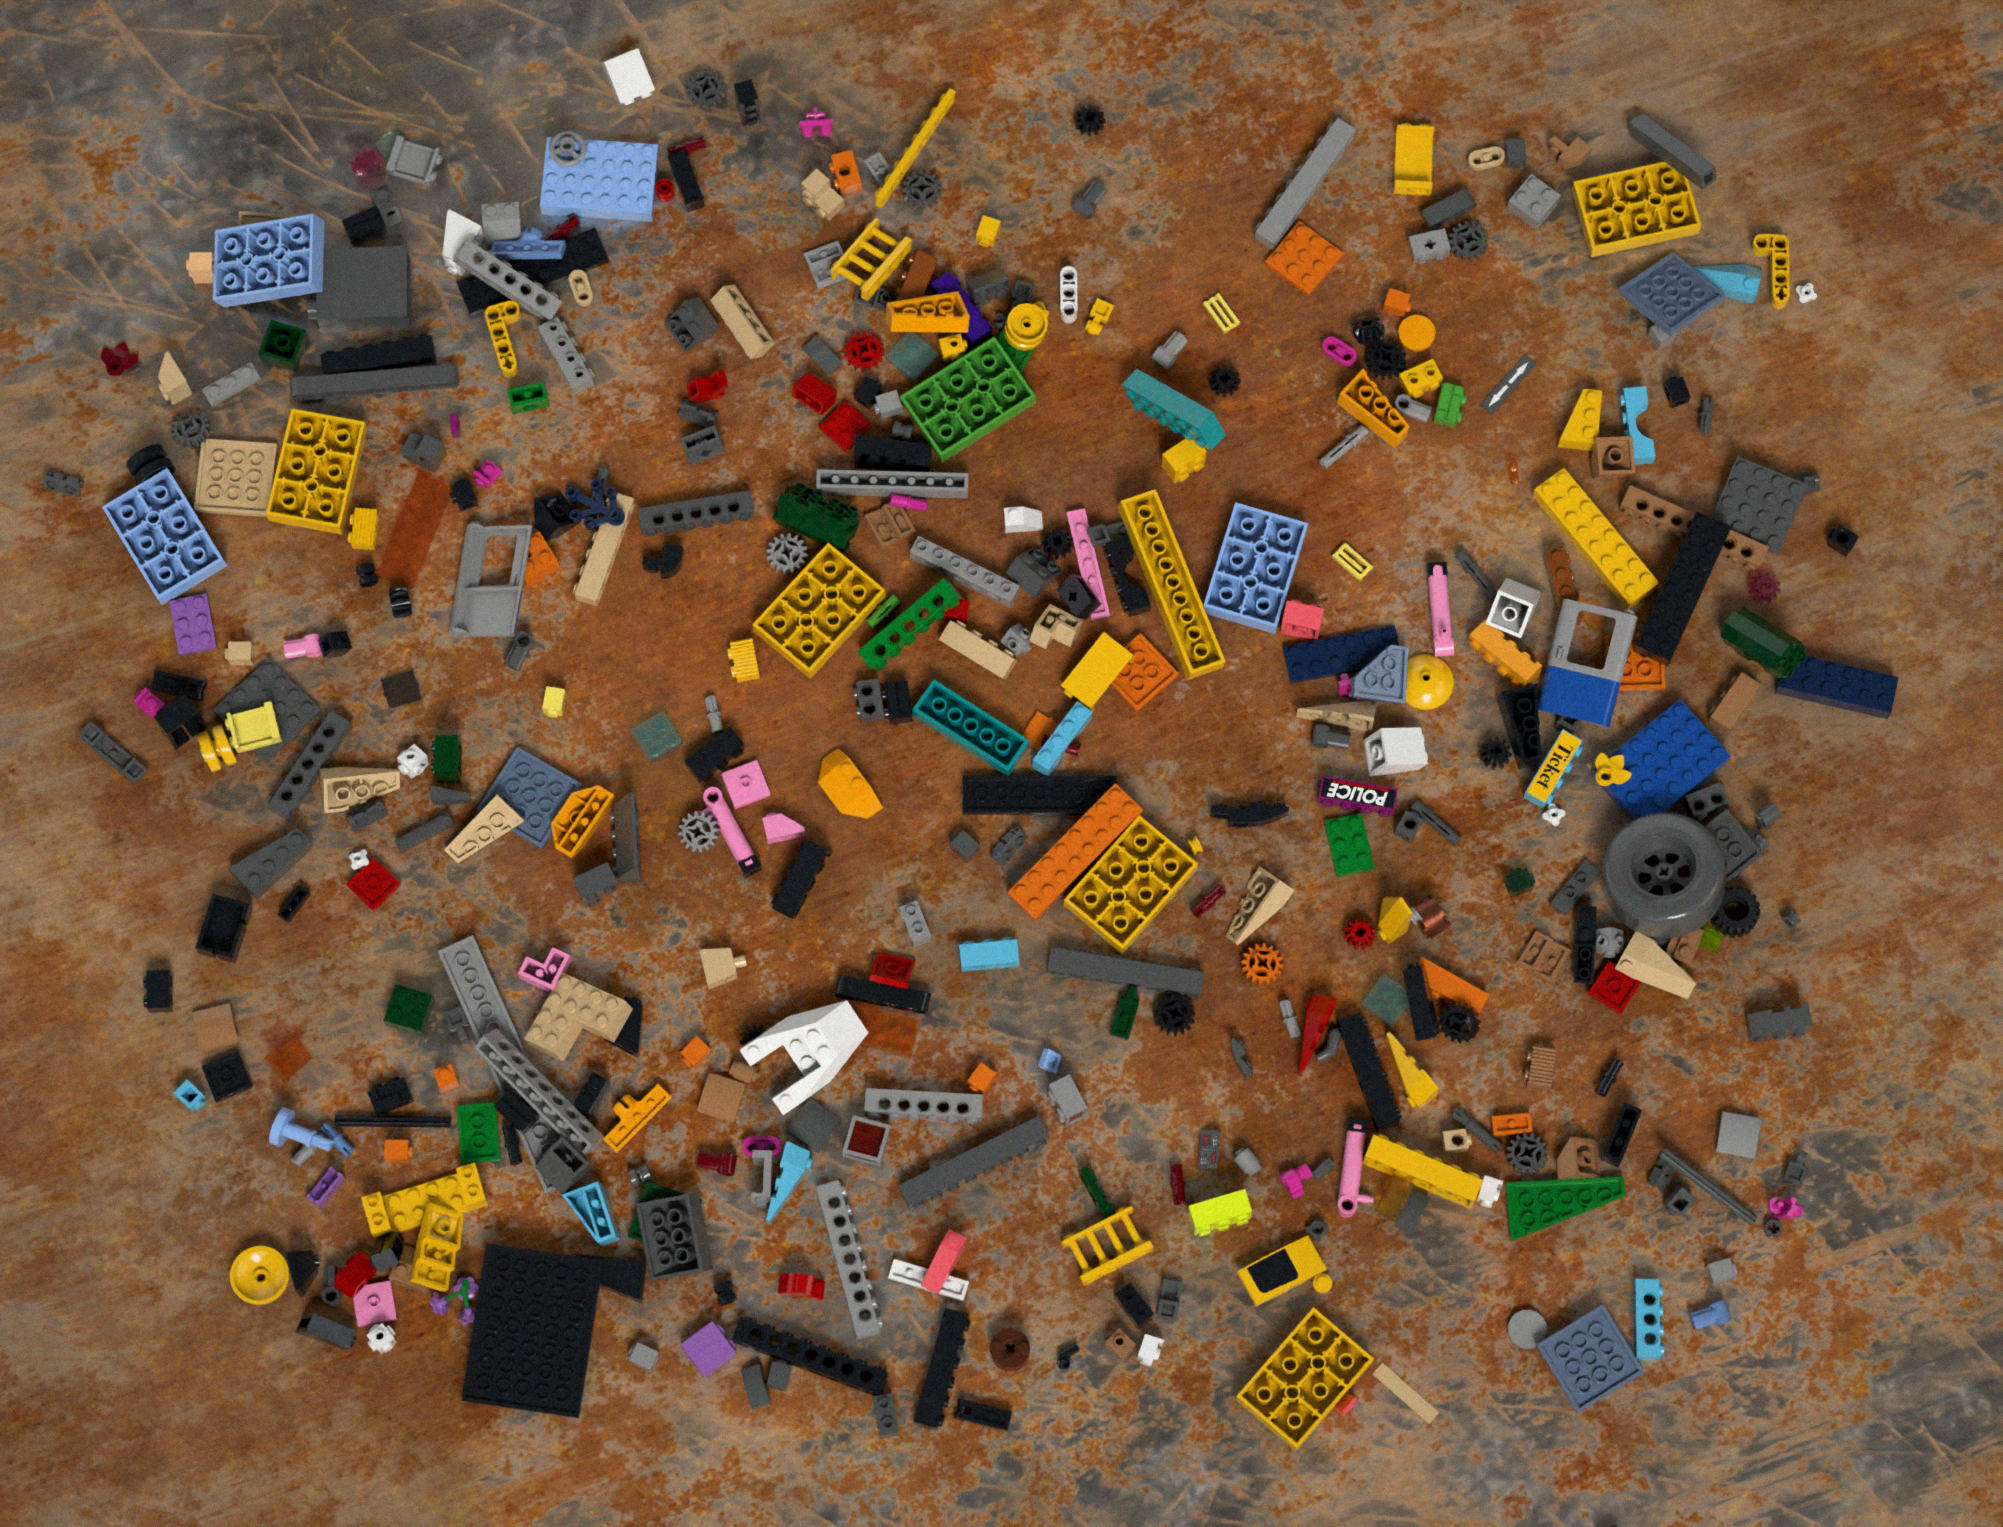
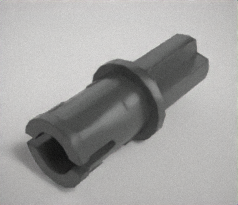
M1709 397L1702 398L1701 413H1699V432L1703 435L1710 433L1711 421L1714 418V414H1712L1714 399L1710 398L1709 401Z

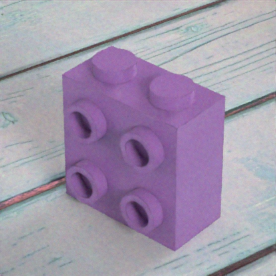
M713 1321L681 1344V1348L704 1379L737 1356L735 1344L731 1339L726 1340L723 1336L725 1333L719 1323L715 1325Z

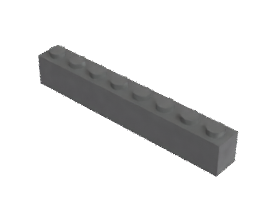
M1064 946L1051 947L1047 974L1129 988L1131 985L1142 990L1182 995L1197 999L1201 997L1204 972H1201V969L1198 968L1182 969V966L1175 964L1164 966L1161 962L1157 961L1146 963L1139 958L1127 960L1120 955L1109 957L1101 952H1094V954L1086 953L1083 949L1072 951L1067 950Z
M1037 1116L898 1185L899 1191L909 1210L912 1208L914 1210L919 1209L925 1205L924 1202L930 1199L935 1201L942 1197V1193L948 1190L953 1192L960 1188V1184L964 1182L969 1184L975 1181L977 1176L982 1173L984 1175L990 1174L995 1170V1167L999 1165L1006 1166L1012 1162L1013 1158L1017 1156L1020 1158L1030 1153L1029 1150L1035 1147L1037 1149L1047 1145V1141H1049V1135L1040 1117Z

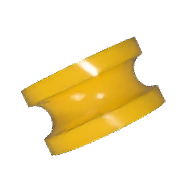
M1196 836L1192 840H1186L1194 856L1197 855L1198 851L1203 852Z

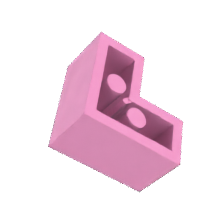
M552 947L544 964L526 956L518 975L521 980L551 993L562 972L566 973L572 960L569 954Z

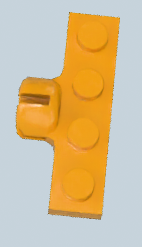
M659 1084L641 1101H636L629 1094L624 1095L620 1101L628 1109L620 1102L614 1105L613 1112L620 1118V1122L604 1137L603 1141L617 1153L672 1097Z

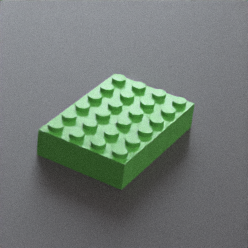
M993 337L901 395L900 401L928 444L932 445L934 453L943 463L1035 405L1036 396L997 339Z

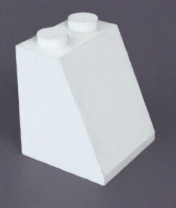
M638 48L601 62L619 104L629 105L635 102L634 98L639 96L642 99L652 95L651 91L655 90Z
M449 209L446 218L442 255L447 271L453 275L459 274L463 276L466 270L453 262L464 242L468 239L482 245L484 234L481 225Z
M1506 578L1497 592L1485 624L1521 638L1535 611L1542 592Z
M1421 727L1380 728L1363 740L1370 777L1419 770L1428 764V755L1425 751L1424 735L1422 734Z

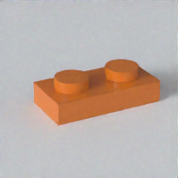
M1530 1113L1491 1116L1493 1137L1521 1135L1525 1132L1526 1134H1532L1533 1132Z

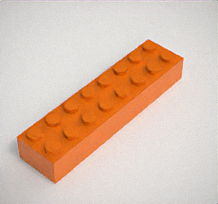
M1115 783L1007 892L1008 897L1036 922L1124 833L1139 815L1143 814V809Z

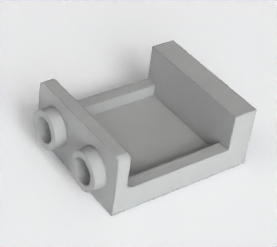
M397 135L386 166L387 175L430 187L431 182L436 180L437 165L441 164L443 155L438 147L432 149L405 141L404 137Z
M752 1150L754 1166H764L763 1192L751 1193L752 1204H756V1207L764 1208L770 1205L772 1198L773 1153L772 1150Z

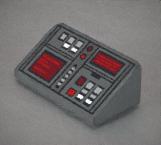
M1201 1130L1198 1158L1199 1170L1217 1171L1221 1130Z

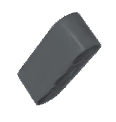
M1463 189L1424 209L1421 212V216L1429 229L1434 230L1473 210L1477 204L1468 189Z

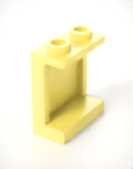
M271 701L265 702L264 706L237 714L226 713L228 719H225L227 731L231 730L232 737H229L231 748L236 749L237 753L282 742L274 706Z

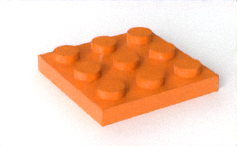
M1298 221L1268 257L1265 265L1307 296H1310L1343 257L1344 253L1301 221Z
M1141 633L1124 647L1135 656V659L1131 664L1128 662L1111 683V686L1136 712L1179 676V673Z
M1641 633L1633 634L1619 691L1665 690L1664 664L1634 652ZM1612 634L1604 636L1605 659L1607 658Z

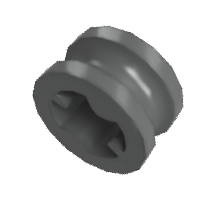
M1788 910L1786 912L1787 915H1783L1781 918L1786 925L1795 929L1796 924H1799L1801 920L1793 911Z
M1769 1220L1764 1226V1233L1768 1238H1777L1782 1232V1224L1778 1220ZM1771 1224H1774V1227L1778 1228V1231L1776 1230L1775 1234H1772V1231L1768 1230V1227L1770 1228Z

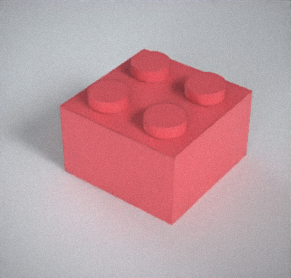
M1287 600L1280 633L1309 640H1318L1324 609L1317 604L1306 605L1302 604L1299 600Z

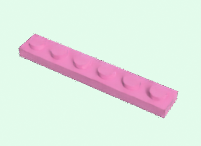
M1085 508L1066 512L1080 575L1101 603L1090 615L1091 620L1109 617L1110 612L1095 549L1086 530L1089 528Z

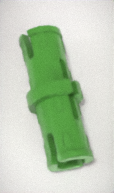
M892 594L865 620L872 629H875L884 618L890 616L889 613L901 603L900 600Z

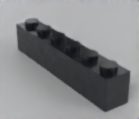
M421 334L416 338L410 339L404 337L393 342L382 341L376 345L365 344L360 348L347 347L343 351H326L324 354H320L323 375L399 369L437 362L432 335Z
M1358 1013L1338 1020L1337 1027L1341 1032L1343 1043L1376 1132L1398 1126L1402 1116L1399 1108L1394 1106L1393 1101L1395 1097L1392 1089L1388 1090L1386 1084L1388 1083L1385 1071H1381L1379 1066L1382 1062L1379 1054L1374 1052L1373 1047L1375 1043L1371 1035L1368 1036L1366 1031L1368 1024L1365 1017L1362 1018L1361 1014Z
M947 1308L944 1310L914 1420L915 1426L938 1431V1427L943 1426L945 1415H942L943 1408L948 1407L950 1396H947L949 1388L953 1389L955 1377H952L954 1369L958 1370L961 1359L957 1358L959 1350L963 1351L966 1339L962 1338L964 1331L968 1332L971 1323L966 1313Z

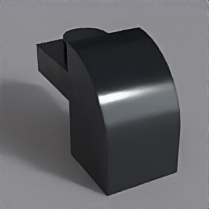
M664 544L662 558L643 557V569L649 573L661 571V579L673 577L682 567L683 546Z

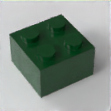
M271 320L258 352L261 361L297 372L309 340L308 333L304 329Z
M435 735V741H432V753H434L435 760H431L433 776H436L438 783L461 782L462 744L459 735Z
M395 984L383 1021L388 1027L423 1037L435 999L431 994Z

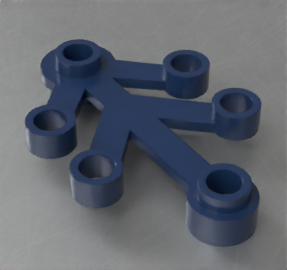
M594 479L591 482V488L595 492L596 501L582 495L577 487H569L566 490L565 496L570 503L576 504L580 502L590 507V509L580 512L576 509L572 510L569 517L573 522L577 523L585 518L583 524L588 530L606 523L619 526L624 522L625 514L621 508H618L616 498L618 492L614 487L609 486L605 489L610 509L605 507L602 491L603 483L599 479ZM600 513L605 515L597 519L591 517Z

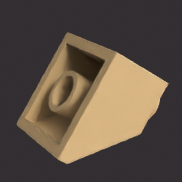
M167 351L164 354L158 379L160 384L158 387L165 401L170 400L171 404L174 405L192 395V392L180 369Z

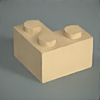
M817 168L801 183L802 200L806 205L813 206L821 218L825 217L830 221L845 206L844 199L831 188L830 180Z
M1049 604L1035 623L1029 641L1044 649L1048 647L1053 639L1071 647L1078 637L1083 620Z

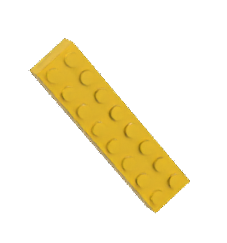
M1565 468L1534 489L1532 497L1626 610H1630L1657 590L1659 581Z

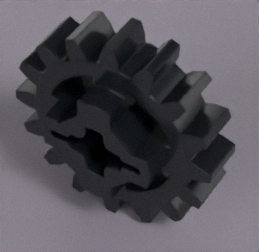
M1381 339L1379 345L1374 342L1373 348H1368L1369 354H1366L1365 358L1368 360L1366 361V366L1370 367L1369 373L1375 372V378L1381 375L1382 380L1385 379V376L1392 380L1393 374L1398 377L1399 371H1404L1402 365H1406V360L1404 359L1406 358V353H1401L1403 350L1402 346L1396 347L1397 342L1390 344V339H1388L1387 343H1384ZM1375 354H1376V357L1378 358V359H1376V362H1374V359H1373V357H1374ZM1398 357V364L1395 365L1394 360Z
M1172 994L1171 999L1164 996V1002L1158 1001L1160 1007L1155 1006L1154 1011L1157 1013L1153 1014V1018L1158 1019L1155 1022V1026L1161 1025L1160 1032L1166 1030L1167 1036H1169L1170 1032H1173L1174 1037H1176L1177 1032L1184 1035V1029L1191 1030L1189 1024H1194L1195 1020L1191 1017H1195V1012H1191L1194 1009L1193 1005L1188 1006L1189 999L1183 1001L1182 995L1175 998V994ZM1181 1006L1185 1008L1187 1015L1182 1012ZM1174 1012L1177 1013L1175 1019L1171 1018ZM1161 1016L1166 1018L1168 1022L1167 1025L1164 1023ZM1179 1023L1183 1024V1025H1181V1026H1179V1027H1174L1175 1025H1177V1024H1179Z
M1460 1001L1455 1005L1453 1002H1450L1448 1007L1445 1006L1438 1016L1440 1018L1438 1024L1442 1025L1440 1032L1445 1031L1444 1037L1451 1036L1452 1042L1458 1039V1043H1461L1464 1039L1467 1043L1480 1030L1479 1024L1481 1020L1476 1019L1479 1014L1473 1013L1474 1007L1467 1008L1468 1003L1462 1006Z

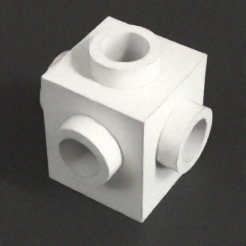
M415 744L407 750H403L397 757L399 771L403 775L407 774L411 779L416 775H420L429 765L427 755Z
M383 1323L380 1325L375 1324L368 1330L369 1334L366 1336L369 1341L367 1344L373 1351L378 1350L382 1354L390 1351L395 1346L396 1340L393 1336L396 1333L389 1325L385 1327ZM381 1334H384L383 1339H377Z

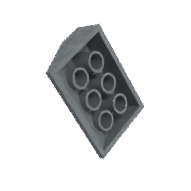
M629 793L616 802L614 810L611 811V822H615V829H611L612 841L616 843V848H612L613 859H616L617 865L613 866V874L617 878L618 884L642 882L638 806L635 793Z
M698 1192L636 1204L650 1281L713 1269Z

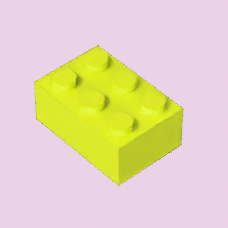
M1243 1189L1189 1205L1187 1214L1194 1236L1199 1234L1202 1237L1210 1234L1211 1230L1218 1229V1231H1223L1230 1228L1229 1225L1235 1223L1237 1225L1248 1223V1220L1251 1219L1252 1209L1246 1190Z

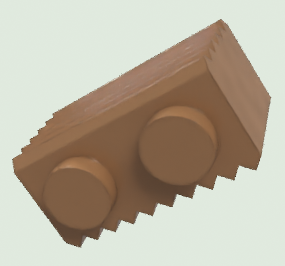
M1533 1045L1532 1050H1528L1526 1061L1530 1062L1529 1069H1525L1524 1074L1527 1087L1550 1090L1556 1056L1555 1048Z

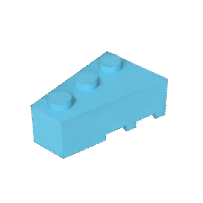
M597 1181L562 1194L563 1198L568 1202L598 1244L605 1246L621 1240L602 1183Z

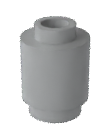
M1242 1147L1234 1154L1236 1157L1234 1159L1235 1163L1250 1177L1262 1168L1259 1159L1249 1148L1244 1149Z

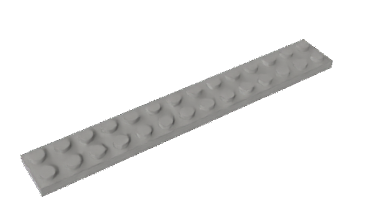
M472 935L438 950V954L477 1041L479 1042L485 1034L497 1028L528 1059L474 936ZM487 1062L501 1095L503 1096L509 1089L515 1092L516 1090ZM537 1112L540 1118L526 1134L523 1135L519 1130L517 1131L545 1193L549 1194L556 1189L535 1167L547 1150L562 1136Z

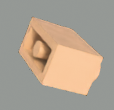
M189 252V259H186V270H189V277H192L194 284L213 283L214 256L212 252Z

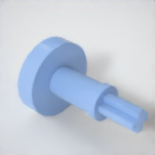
M286 1107L279 1111L270 1130V1144L282 1147L289 1138L310 1148L313 1145L328 1152L332 1149V1140L317 1135L315 1130L294 1124L295 1111Z

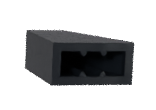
M625 996L624 1000L633 1009L614 1043L605 1038L603 1039L638 1058L640 1056L644 1008L641 1004L642 1001L633 996L631 998Z
M315 1313L302 1314L296 1333L343 1350L352 1347L356 1340V1330Z

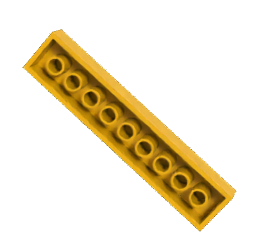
M1156 489L1120 501L1118 506L1119 513L1186 679L1189 680L1223 668L1226 663Z

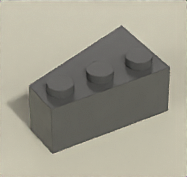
M1802 1003V1008L1791 1009V1006L1784 1007L1785 1010H1767L1748 1014L1746 1025L1749 1041L1762 1043L1766 1042V1039L1771 1038L1779 1041L1786 1039L1787 1036H1793V1038L1804 1037L1812 1026L1809 1003Z

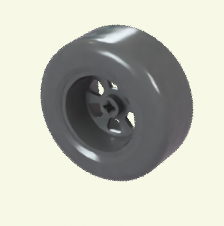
M1661 812L1639 817L1620 829L1606 850L1603 860V881L1606 898L1617 918L1633 931L1654 938H1676L1690 934L1704 926L1715 915L1722 903L1726 889V872L1721 847L1713 834L1704 825L1685 815ZM1666 855L1675 856L1679 859L1674 864H1669L1666 862ZM1654 857H1657L1659 861L1654 867L1645 863ZM1683 867H1689L1690 877H1679L1677 871ZM1639 874H1650L1652 879L1650 882L1641 884ZM1674 884H1679L1684 889L1672 894L1670 887ZM1656 886L1663 889V896L1651 894L1650 891Z

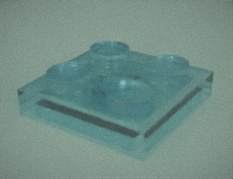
M907 332L885 356V359L914 382L938 356V352L914 332Z
M664 711L659 712L630 730L650 763L683 744L682 739Z
M1383 973L1361 1003V1006L1393 1028L1409 1006L1407 990Z

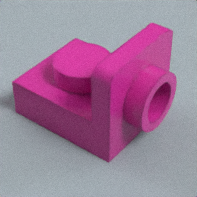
M487 459L478 471H473L474 482L480 487L485 486L489 489L503 471Z
M146 687L140 690L134 698L136 707L153 720H155L154 716L157 711L166 706L162 700L153 695Z

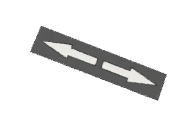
M1524 355L1480 406L1492 414L1537 363L1527 355Z

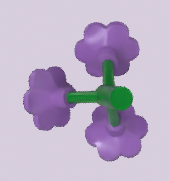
M461 1277L457 1280V1285L454 1286L455 1293L447 1297L434 1292L429 1302L433 1306V1311L443 1316L447 1314L450 1300L458 1296L460 1300H464L465 1306L457 1316V1320L461 1321L462 1324L474 1323L476 1308L469 1305L468 1299L472 1300L475 1298V1293L479 1290V1286L475 1283L473 1277Z

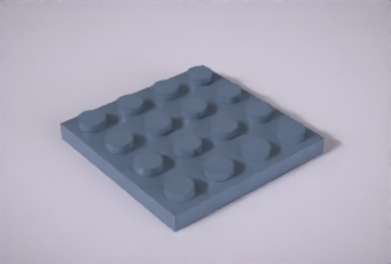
M1674 251L1621 286L1618 292L1670 337L1725 300V294Z
M517 747L476 811L480 813L498 794L525 819L523 823L511 829L510 832L542 850L552 835V821L571 793L581 790L583 785Z
M1603 1304L1535 1345L1576 1413H1580L1644 1373V1370Z

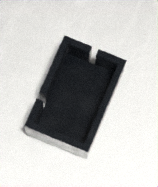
M186 694L176 697L171 705L161 708L154 716L162 733L175 750L189 741V738L180 728L181 725L186 728L193 738L196 734L207 728L199 711Z
M212 894L195 947L198 954L213 958L217 955L220 960L236 964L246 932L245 925H248L253 911L250 903Z

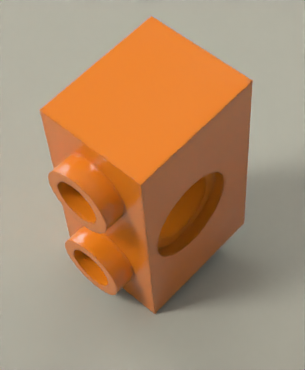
M848 150L830 155L831 162L828 165L830 172L835 174L836 179H833L835 189H839L840 195L862 190V182L853 151ZM842 171L849 172L847 175H841L840 173Z

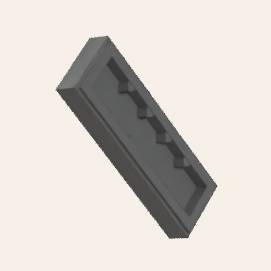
M1585 860L1550 905L1566 916L1601 871Z

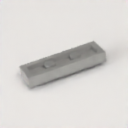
M250 362L203 388L202 391L213 407L261 380Z

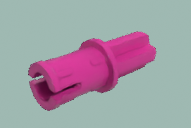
M891 493L889 497V505L905 507V510L910 508L925 511L927 507L926 500L913 498L910 495L903 496Z

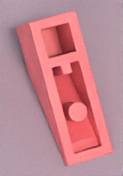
M951 1229L948 1230L921 1283L922 1287L939 1294L965 1249L967 1237Z

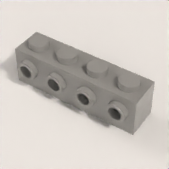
M556 317L538 326L542 340L573 395L593 386L592 378H594V374L590 367L586 368L584 365L586 360L581 352L578 353L575 349L577 344L574 338H569L566 333L568 328L565 322H560L559 318Z

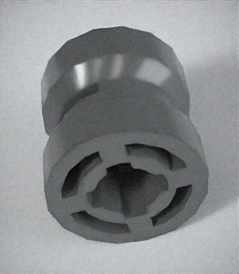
M895 421L891 439L898 440L901 438L903 441L911 442L914 425L907 424L903 426L901 422Z
M646 1163L641 1164L638 1168L632 1167L627 1169L633 1188L639 1186L640 1183H646V1181L652 1182Z

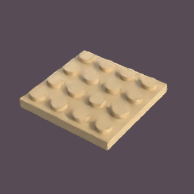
M205 439V443L201 442L194 512L267 517L266 511L275 476L277 443Z

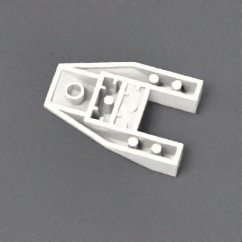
M845 1000L787 1016L739 1050L748 1064L752 1066L783 1045L803 1074V1077L771 1097L782 1115H784L831 1082L869 1032L849 1002Z

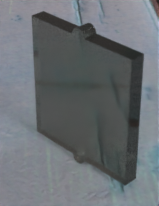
M413 670L381 679L384 689L383 695L387 699L389 709L422 700L418 688L419 683L416 682Z

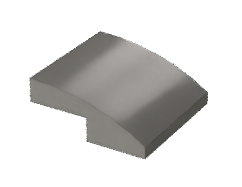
M838 241L803 254L818 289L847 279L841 274L835 281L831 278L830 269L832 264L844 255ZM848 265V266L846 267V269L849 270L850 272H852L851 269H850V267H849V265Z
M1722 1111L1716 1152L1755 1159L1761 1118Z

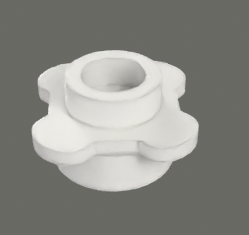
M1807 283L1805 286L1796 287L1795 291L1798 293L1801 303L1817 298V294L1813 290V284Z
M1550 804L1542 817L1553 826H1558L1560 819L1565 816V811L1558 809L1555 804Z
M365 849L350 854L349 859L352 862V869H362L369 864Z

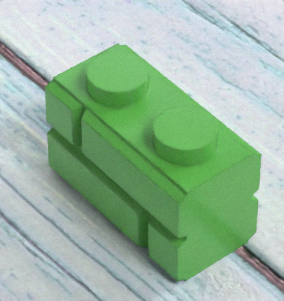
M1442 383L1433 421L1435 424L1454 428L1457 422H1461L1463 412L1459 410L1461 405H1465L1467 394H1463L1464 387Z

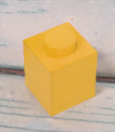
M983 215L976 233V242L983 247H994L1001 228V221Z

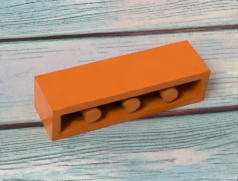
M1421 957L1418 963L1419 965H1425L1433 998H1441L1446 1001V1005H1449L1450 1002H1453L1455 1005L1458 1001H1460L1462 1006L1468 1003L1467 1008L1474 1007L1473 1013L1480 1014L1490 994Z

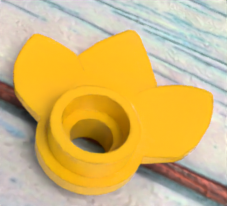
M1600 753L1595 760L1597 769L1595 779L1601 786H1609L1612 783L1623 784L1632 775L1629 771L1623 770V755H1616L1608 759L1604 753ZM1605 774L1608 776V779L1603 780L1601 776Z

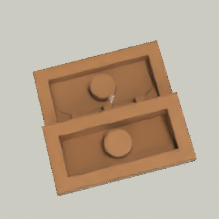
M887 503L882 505L881 509L866 514L863 517L880 550L916 532L904 508Z
M1535 931L1517 964L1553 985L1572 952L1571 949L1554 942L1552 938Z
M230 1003L192 1012L201 1052L239 1042Z
M709 1072L697 1111L734 1123L747 1083Z

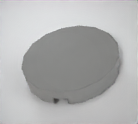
M1521 1310L1510 1319L1507 1327L1508 1336L1517 1347L1524 1350L1534 1349L1536 1344L1545 1339L1547 1324L1538 1312Z

